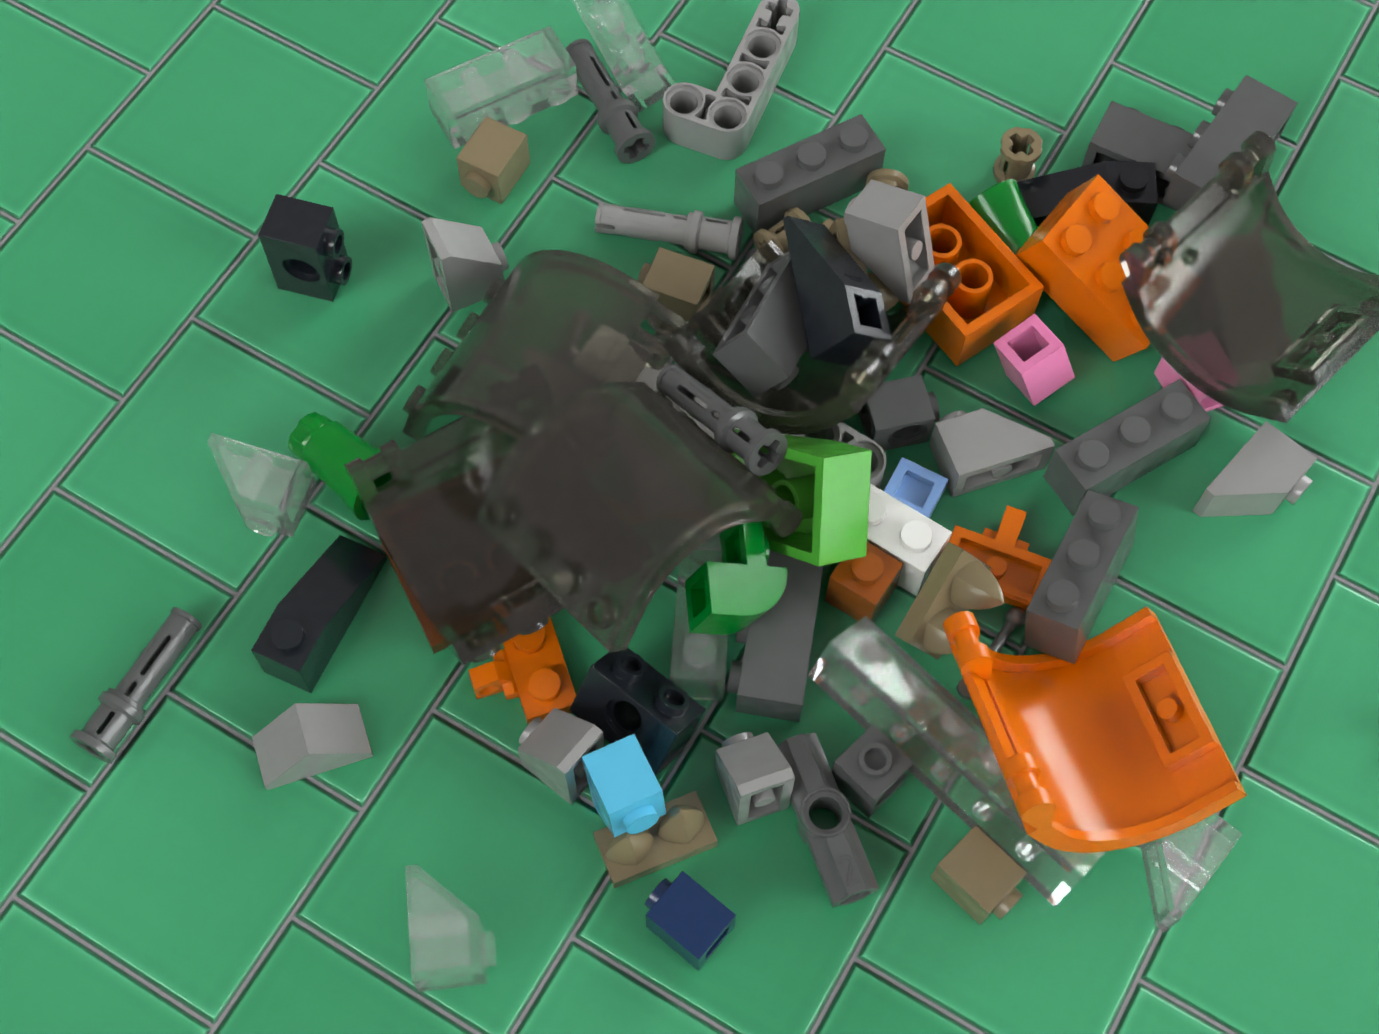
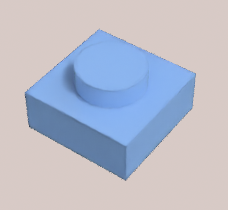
M902 457L884 492L930 519L946 489L949 479Z

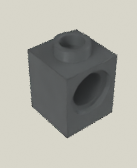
M922 374L862 386L858 413L865 436L879 444L884 451L929 442L934 422L939 421L940 413L937 398L934 392H927Z
M873 724L834 761L832 773L839 790L869 819L907 781L914 762Z

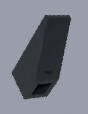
M792 216L785 217L783 223L811 359L849 366L892 341L882 293L828 228L823 224Z

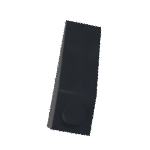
M1104 161L1017 182L1025 204L1038 227L1068 192L1098 174L1148 226L1158 205L1155 163Z
M340 535L279 602L251 649L263 671L312 693L387 561L386 554Z

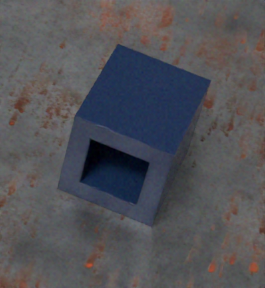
M684 871L679 874L673 883L667 878L662 880L645 902V906L650 909L646 914V927L698 971L735 926L736 914Z

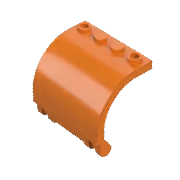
M1147 606L1103 633L1087 640L1075 664L1046 653L1037 655H1009L993 651L986 644L979 642L980 627L974 614L969 611L954 613L943 622V629L950 643V648L1027 835L1053 849L1074 853H1094L1124 849L1148 843L1188 828L1247 796L1156 614Z

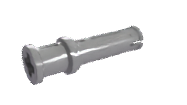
M599 202L595 216V232L684 245V250H688V253L697 254L699 250L725 253L729 259L737 260L742 242L744 219L735 216L733 220L706 217L703 211L698 210L689 212L688 216Z

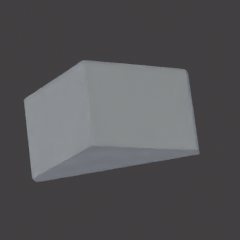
M295 703L252 737L266 790L373 757L358 704Z

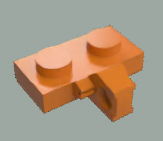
M1007 505L998 531L985 528L983 534L955 525L949 542L964 549L991 567L990 571L1001 587L1004 603L1026 610L1052 559L1027 551L1030 543L1018 539L1027 512Z
M548 608L496 623L504 649L492 653L494 661L468 670L477 700L500 692H504L506 700L520 698L527 724L536 717L544 719L553 708L566 713H572L569 709L576 697V693Z

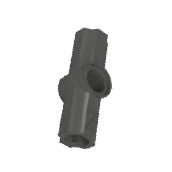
M816 732L811 734L802 733L785 739L777 746L788 761L795 776L790 802L798 820V833L803 842L808 845L832 908L854 903L877 892L879 886L851 820L850 803L845 795L839 791ZM815 809H828L837 817L838 825L832 829H820L812 823L809 814Z

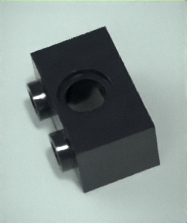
M276 194L258 236L278 289L333 302L340 285L344 286L347 284L352 270V259L347 255L344 245V232L339 228L334 208Z
M621 642L591 665L569 710L578 718L595 724L603 731L604 739L610 744L635 734L656 776L683 752L706 709Z

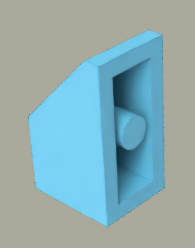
M635 734L582 756L593 804L614 838L626 832L629 834L643 832L652 827L659 817L666 814L663 791Z

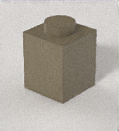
M485 116L456 157L461 186L478 198L487 197L502 204L530 164L527 135Z
M659 247L652 264L644 263L638 276L636 290L642 294V312L697 330L714 292L715 265Z
M975 825L938 863L930 878L981 925L991 913L1001 920L1023 897V894L1016 887L1027 872Z

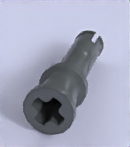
M587 39L573 41L567 46V53H564V56L598 110V125L601 131L612 138L615 143L614 152L620 162L631 164L640 161L655 146L656 140L652 132L641 125L634 102L623 98L606 68L596 55L590 41Z
M670 364L659 373L656 381L657 390L664 396L669 397L674 403L689 413L691 417L711 430L720 449L730 454L736 453L744 459L745 467L751 473L757 476L767 475L780 465L788 447L787 438L783 433L773 428H765L758 422V417L749 408L731 406L710 388H707L693 376L689 375L678 364ZM695 396L707 404L706 409L694 400ZM714 413H719L721 417L718 419L714 416ZM738 428L740 431L737 433L734 429ZM764 446L769 452L764 454L759 449Z
M177 607L172 608L170 615L148 645L142 650L115 689L108 688L107 691L101 693L98 697L101 704L83 729H75L70 735V739L101 761L112 764L117 757L114 750L132 725H140L145 718L143 714L146 711L142 708L169 672L195 633L202 627L201 623L186 611Z

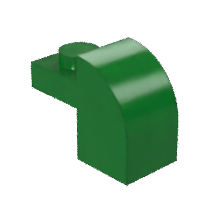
M744 513L739 515L719 534L722 562L706 561L685 581L689 633L729 635L740 632L766 613L781 598L787 583V567L767 566L770 545L768 538L764 536L762 515Z

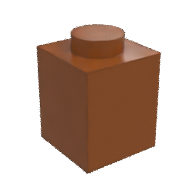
M867 542L865 557L842 561L835 568L829 578L825 601L870 628L896 589L904 563Z

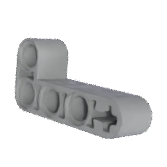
M762 0L759 3L716 91L687 82L675 83L668 87L663 95V131L669 141L723 160L735 159L744 153L796 46L800 14L799 4L796 0Z

